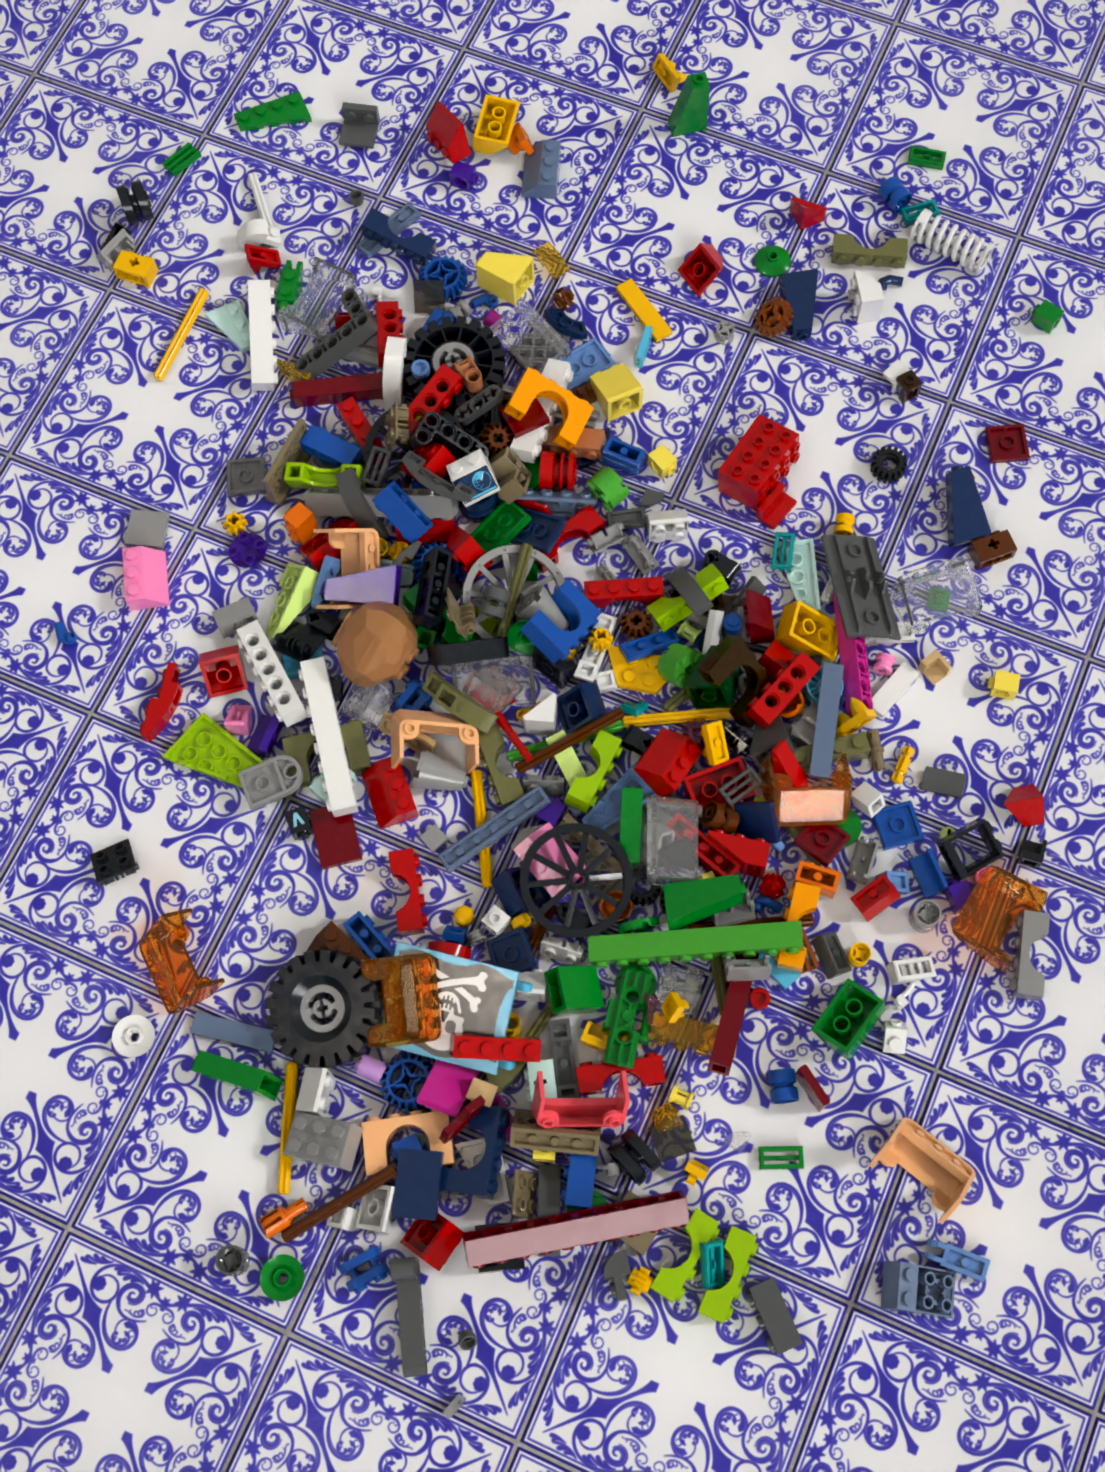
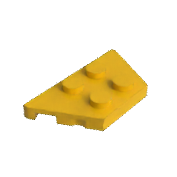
M611 646L610 650L607 649L617 688L657 695L662 686L667 683L658 672V662L661 655L654 654L627 663L619 647Z

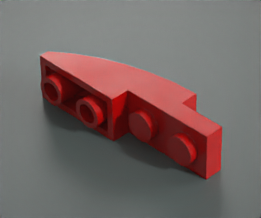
M168 662L167 669H164L162 674V687H159L157 693L159 699L150 698L149 704L145 707L146 717L145 721L141 723L140 734L146 742L152 741L164 729L180 702L183 689L177 683L180 669L176 663Z

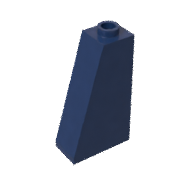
M818 269L781 274L779 286L782 298L790 303V307L794 310L791 312L794 318L789 319L792 323L789 325L792 341H803L811 337Z
M961 464L952 467L951 472L945 475L949 547L992 533L970 465L963 467Z

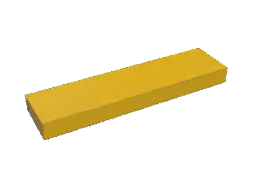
M632 278L616 286V291L642 325L653 328L652 338L656 343L672 334L671 328Z

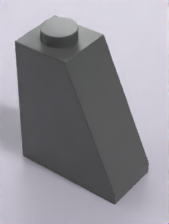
M780 714L765 729L757 723L755 725L749 753L757 768L772 762L771 750L781 739L786 740L792 753L795 752Z

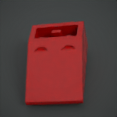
M720 829L708 830L707 837L742 865L741 874L758 878L763 877L771 843H767L766 840L761 838L748 839L745 835L738 833L733 835L725 834V831Z

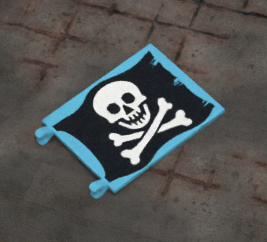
M397 942L384 999V1010L381 1012V1017L384 1018L381 1028L377 1030L378 1036L375 1039V1043L497 1075L499 1067L512 1070L515 1068L516 1061L453 1058L449 1055L451 1032L506 1037L515 991L531 992L533 984L519 981V971Z

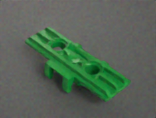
M624 966L617 999H609L606 1019L602 1026V1031L607 1032L610 1030L603 1063L633 1069L638 1044L647 1045L649 1043L648 1032L652 1013L656 1009L654 1005L647 1004L653 972ZM634 992L638 995L639 999L635 1002H630L626 996L628 993ZM637 1011L644 1012L640 1033L632 1030ZM618 1036H628L629 1040L622 1042L618 1039Z

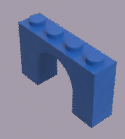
M569 579L551 597L567 618L570 631L557 627L540 609L519 629L553 664L559 659L563 661L571 653L569 649L573 650L580 643L578 639L582 640L590 632L588 627L592 629L599 622L596 618L602 613Z

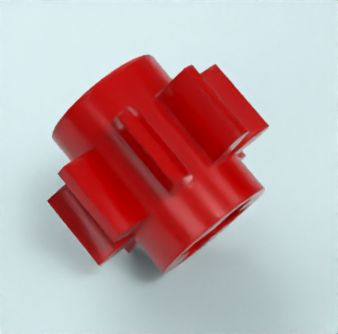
M768 873L761 878L763 883L760 885V890L765 897H771L773 900L785 894L783 889L786 887V882L781 875H775L774 873L770 875Z

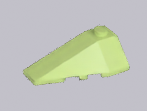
M288 562L279 583L282 589L280 595L275 598L274 602L277 607L271 613L266 636L275 638L277 633L284 632L311 601L319 575L317 571L304 565Z

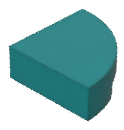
M641 700L633 704L625 702L620 705V708L624 713L637 717L648 709V702Z

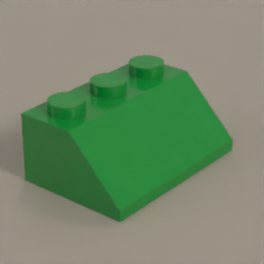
M848 978L811 1030L830 1049L849 1061L886 1010L885 1002Z

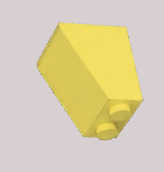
M486 251L482 257L478 258L475 265L478 286L514 306L535 280L534 258L531 256Z
M625 363L613 365L607 370L595 372L590 376V386L597 396V402L608 422L642 409L643 388Z

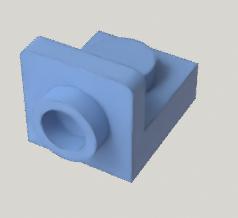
M885 871L875 876L876 879L884 873L900 895L910 893L907 872Z

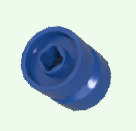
M896 176L888 178L878 189V194L884 201H888L887 204L894 212H898L900 208L906 207L912 199V194L906 187H903V184Z
M785 1068L767 1072L768 1084L773 1087L770 1090L771 1104L799 1101L798 1089L793 1086L796 1083L795 1069Z

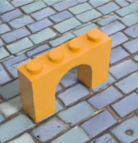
M528 367L522 374L503 411L520 421L525 416L534 399L548 398L554 401L562 412V424L553 442L570 451L576 445L594 407L588 401L575 396L570 390L560 387L555 381L542 376L539 371Z

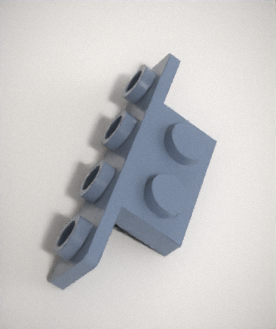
M528 488L527 492L519 497L518 500H535L538 503L547 505L552 515L572 518L575 516L576 503L594 504L595 494H591L588 491L572 493L569 490L553 492L550 489L533 491L532 488Z

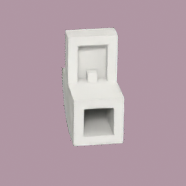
M266 219L249 220L237 231L239 247L245 248V244L260 246L264 243L274 247H279L282 244L280 229L269 226Z

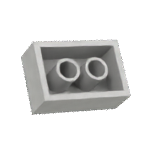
M295 1111L283 1155L296 1160L351 1172L363 1128L350 1122Z

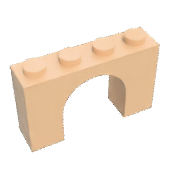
M431 1109V1112L428 1113L416 1110L411 1111L408 1116H401V1113L388 1115L387 1119L369 1117L367 1122H361L366 1176L370 1177L390 1165V1142L397 1132L409 1127L418 1128L426 1133L429 1139L430 1151L444 1152L443 1167L455 1166L453 1139L446 1144H443L439 1139L443 1129L450 1124V1115Z

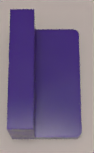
M273 714V717L261 715L247 748L255 754L269 758L285 724L284 721L279 722L275 714Z

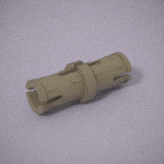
M872 729L871 732L868 730L866 735L871 748L869 755L871 756L873 772H880L881 769L884 771L886 770L883 758L884 747L881 746L879 729Z

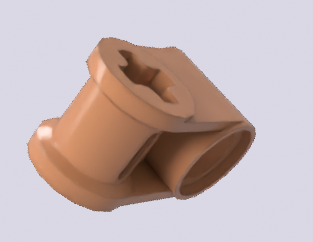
M470 355L466 356V359L452 364L454 371L462 377V382L469 392L479 393L483 389L481 371Z

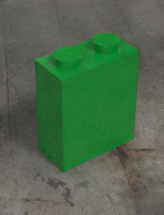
M557 966L544 972L552 1014L592 1013L604 1008L596 966Z

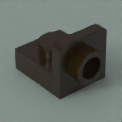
M909 370L896 378L897 383L901 387L899 399L902 404L919 395L922 382L913 370Z

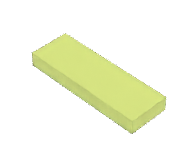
M562 730L545 740L549 746L567 735ZM572 746L554 755L569 787H571L575 777H587Z

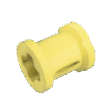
M675 1084L667 1102H674L683 1106L684 1110L688 1111L695 1093L682 1090Z

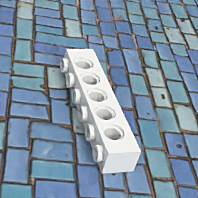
M258 620L237 629L236 632L239 637L236 640L241 649H246V652L243 654L248 663L253 662L254 666L251 669L255 677L262 679L259 681V684L264 693L268 691L269 696L266 698L271 707L276 706L277 710L274 713L278 721H284L286 727H289L307 718V712Z

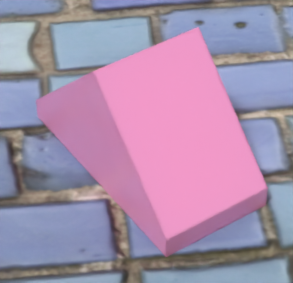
M252 705L231 706L224 720V726L230 735H250Z

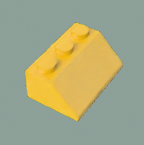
M485 95L473 136V151L491 155L508 147L520 106L519 101Z

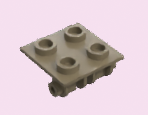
M397 401L394 402L392 408H389V413L385 415V426H388V433L385 434V444L388 445V450L392 449L397 440H400L401 444H406L407 440H409V425L407 424L409 423V408H407L406 404H399L397 406Z
M447 587V597H445L448 610H446L447 617L455 623L457 633L459 635L462 634L465 641H468L467 635L473 634L477 629L475 606L471 602H466L460 606Z
M515 1169L511 1215H514V1218L533 1219L536 1209L534 1201L537 1189L536 1174Z

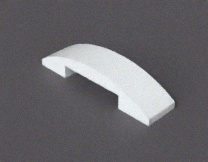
M387 337L383 363V403L385 412L390 407L392 408L395 401H397V406L404 404L405 395H402L403 368L407 350V338Z
M601 613L596 618L599 622L592 630L595 631L599 627L606 630L609 629V636H612L617 617ZM587 643L574 678L593 683L600 670L607 648L601 653L596 650L593 651V644Z

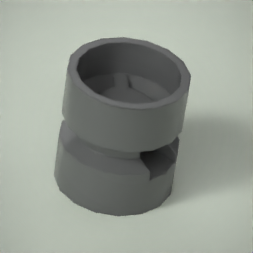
M486 585L483 594L485 600L481 601L478 612L491 618L503 620L506 611L504 604H508L511 592L496 586ZM490 601L498 603V607L490 605Z
M226 1245L216 1255V1267L225 1275L237 1277L244 1274L249 1268L250 1256L245 1249L239 1246Z

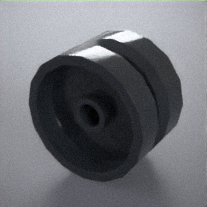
M140 179L131 182L133 192L131 195L125 184L116 187L130 226L139 223L137 211H140L145 221L154 218L151 210L152 205Z
M628 1128L620 1136L622 1143L627 1149L620 1143L614 1142L606 1151L618 1168L640 1186L648 1178L641 1164L647 1170L654 1172L662 1163L650 1147L633 1130Z

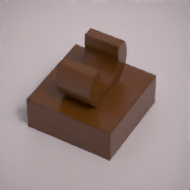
M589 383L572 390L575 396L588 401L589 404L597 401V396Z

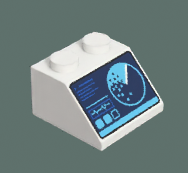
M481 448L446 466L455 487L461 481L477 491L470 502H463L465 507L500 491L490 462Z

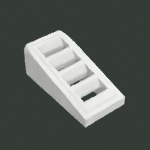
M931 955L895 960L887 965L892 985L937 976ZM923 962H924V965H925V968H926V972H927V973H924V971H923L922 964H921V963H923ZM913 964L916 965L918 974H916ZM905 966H907L909 975L906 973Z

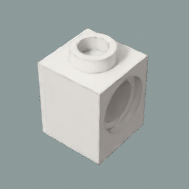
M495 904L481 920L482 926L495 937L503 935L511 925V917Z

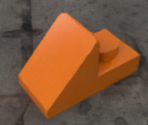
M518 122L513 128L508 148L513 155L524 150L528 155H531L535 152L528 134Z

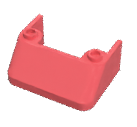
M538 1071L531 1105L532 1114L539 1126L547 1129L552 1127H619L625 1122L630 1103L626 1071H621L615 1098H545L542 1071Z

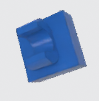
M447 925L443 930L442 939L446 940L445 942L454 941L456 944L462 945L467 935V929Z

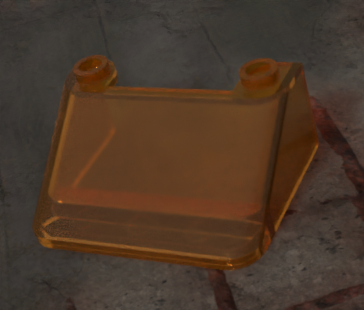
M990 866L982 874L954 921L952 932L960 941L991 966L1005 973L1010 965V959L1005 952L999 950L1001 944L1021 911L1041 912L1046 903L1048 892L998 866Z

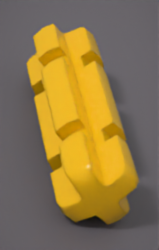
M903 747L901 752L903 755H900L894 769L896 772H893L891 776L893 783L901 784L903 782V775L906 774L911 762L910 758L913 757L915 752L913 747Z

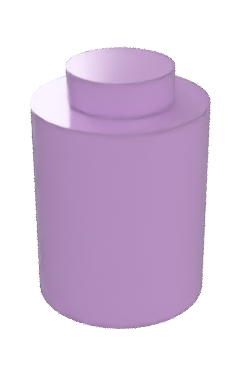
M366 1054L357 1059L354 1067L357 1070V1075L380 1085V1080L385 1079V1076H383L384 1071L388 1072L385 1062Z

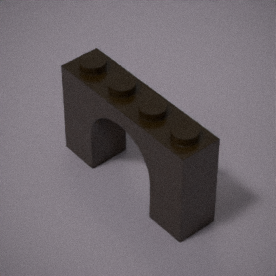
M727 634L697 670L708 684L720 686L734 669L742 666L746 672L747 686L744 694L729 712L739 725L752 728L756 722L746 714L750 709L748 704L755 696L760 698L763 694L761 692L762 688L768 682L772 684L774 680L768 676L766 668L759 664L756 659L757 656L746 646V641L741 636ZM765 699L766 704L770 707L772 702Z

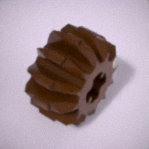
M500 422L496 425L490 423L489 428L484 427V433L479 436L484 439L481 443L486 445L491 455H495L496 452L498 453L507 447V444L512 443V440L508 439V437L512 436V433H506L508 427L504 426L502 428ZM497 435L499 438L497 440L499 441L495 443L493 441V439H495L493 436Z
M638 607L635 608V611L629 608L627 614H622L619 626L622 627L621 633H626L627 639L633 636L635 640L637 637L641 638L645 634L649 635L651 633L650 628L653 627V622L650 620L652 616L650 614L646 615L645 609L640 612Z

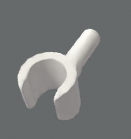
M374 285L372 295L377 296V302H382L384 291L382 286Z
M911 982L905 991L895 998L894 1004L899 1010L909 1004L905 997L915 987L916 984L914 982Z
M615 1163L596 1164V1169L608 1170V1177L620 1176V1169Z

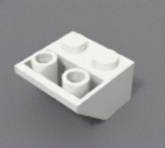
M855 270L853 279L850 280L851 289L848 290V299L853 304L851 307L852 316L856 317L857 323L879 321L884 303L881 283L861 271Z
M686 509L647 512L649 542L661 543L665 540L681 541L687 539L689 517Z
M305 1067L295 1111L324 1117L325 1113L329 1112L331 1101L328 1098L330 1091L333 1092L336 1079H333L334 1075L327 1068Z

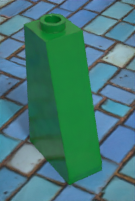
M705 72L687 76L668 120L672 137L707 130L710 84Z
M622 786L620 845L627 854L631 867H635V863H640L643 787Z
M739 874L663 884L669 930H677L742 904V895L746 894L745 882H740Z
M199 1050L198 1055L193 1061V1072L273 1101L276 1100L283 1080L265 1070Z

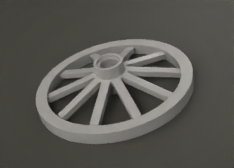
M506 545L495 548L485 553L474 563L464 580L462 605L466 602H471V597L485 599L483 596L484 592L471 590L478 571L494 586L507 590L484 567L487 562L499 556H502L507 591H509L512 573L508 554H519L521 545ZM533 548L522 587L534 560L542 564L549 571L550 575L527 589L520 590L516 607L518 604L522 606L525 601L522 598L535 586L539 585L541 587V584L544 586L554 580L558 589L565 582L555 563L545 554ZM514 611L515 621H522V619L519 618ZM483 614L476 617L477 629L474 633L480 639L495 638L487 633L479 624L489 618ZM509 646V652H516Z

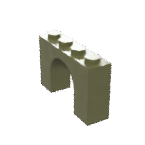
M350 720L346 724L340 725L350 768L355 775H360L370 768L372 763L361 720ZM311 730L305 734H291L287 738L282 739L285 755L294 758L303 769V781L299 789L309 787L313 780L310 758L315 751L313 743H316L317 740L316 736H312ZM295 767L288 770L289 777L296 774L297 769Z

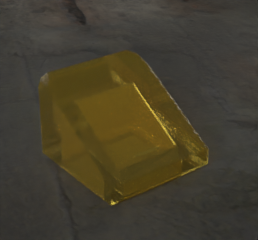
M668 1102L651 1113L658 1133L683 1124L677 1107Z

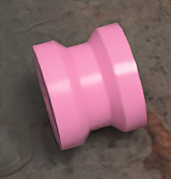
M877 653L875 658L877 662L873 665L872 670L879 675L890 676L893 671L892 665L895 664L896 658L888 653Z

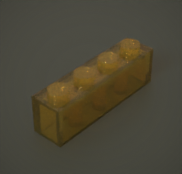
M655 1011L649 1040H652L653 1044L658 1046L670 1044L674 1045V1049L680 1051L692 1049L698 1055L708 1056V1053H712L718 1025L685 1017L679 1018L676 1023H668L663 1012Z

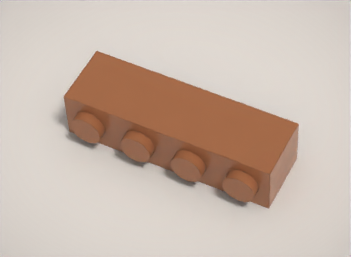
M553 425L549 427L547 440L541 446L542 451H554L556 456L561 455L562 452H565V456H569L570 452H575V458L583 457L596 460L602 459V452L607 439L605 431L602 429L584 428L576 445L568 451L553 442L561 426Z

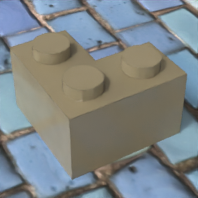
M508 446L490 458L489 462L494 475L499 480L500 491L497 492L498 496L509 505L527 492L532 473Z

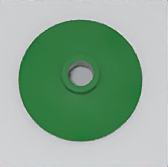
M769 245L761 248L756 253L754 265L757 271L764 276L779 277L789 270L791 258L784 248Z
M528 620L514 623L507 632L509 646L514 651L522 654H532L533 647L535 646L519 630Z
M282 1254L270 1258L260 1272L262 1291L267 1297L275 1301H287L294 1298L301 1291L305 1280L304 1269L301 1263L290 1255ZM282 1274L287 1275V1281L284 1283L280 1281Z

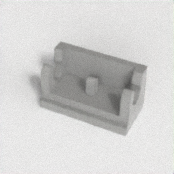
M122 228L98 253L96 258L112 272L113 265L121 250L132 251L136 247L134 245L136 241Z
M249 597L212 612L223 638L236 634L237 629L258 620Z
M865 836L857 840L846 879L864 885L867 884L880 840L867 841Z
M748 888L746 889V894L742 895V904L710 916L715 927L730 926L756 919L754 900L750 899L751 896Z
M764 955L763 959L731 960V956H726L724 960L726 981L769 980L772 966L769 964L770 955Z

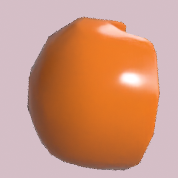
M784 687L779 689L781 692L785 693ZM800 691L780 712L781 717H795L803 710L805 699Z

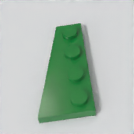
M300 91L234 114L240 132L263 129L264 126L269 125L279 127V124L283 123L293 125L297 124V121L312 122Z

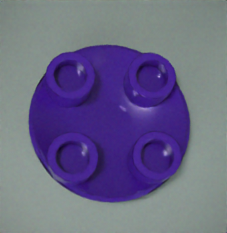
M242 531L230 544L228 555L235 565L239 567H252L263 560L266 555L267 546L261 536Z

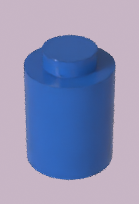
M728 613L725 615L721 630L723 637L727 634L741 635L743 619L739 614Z

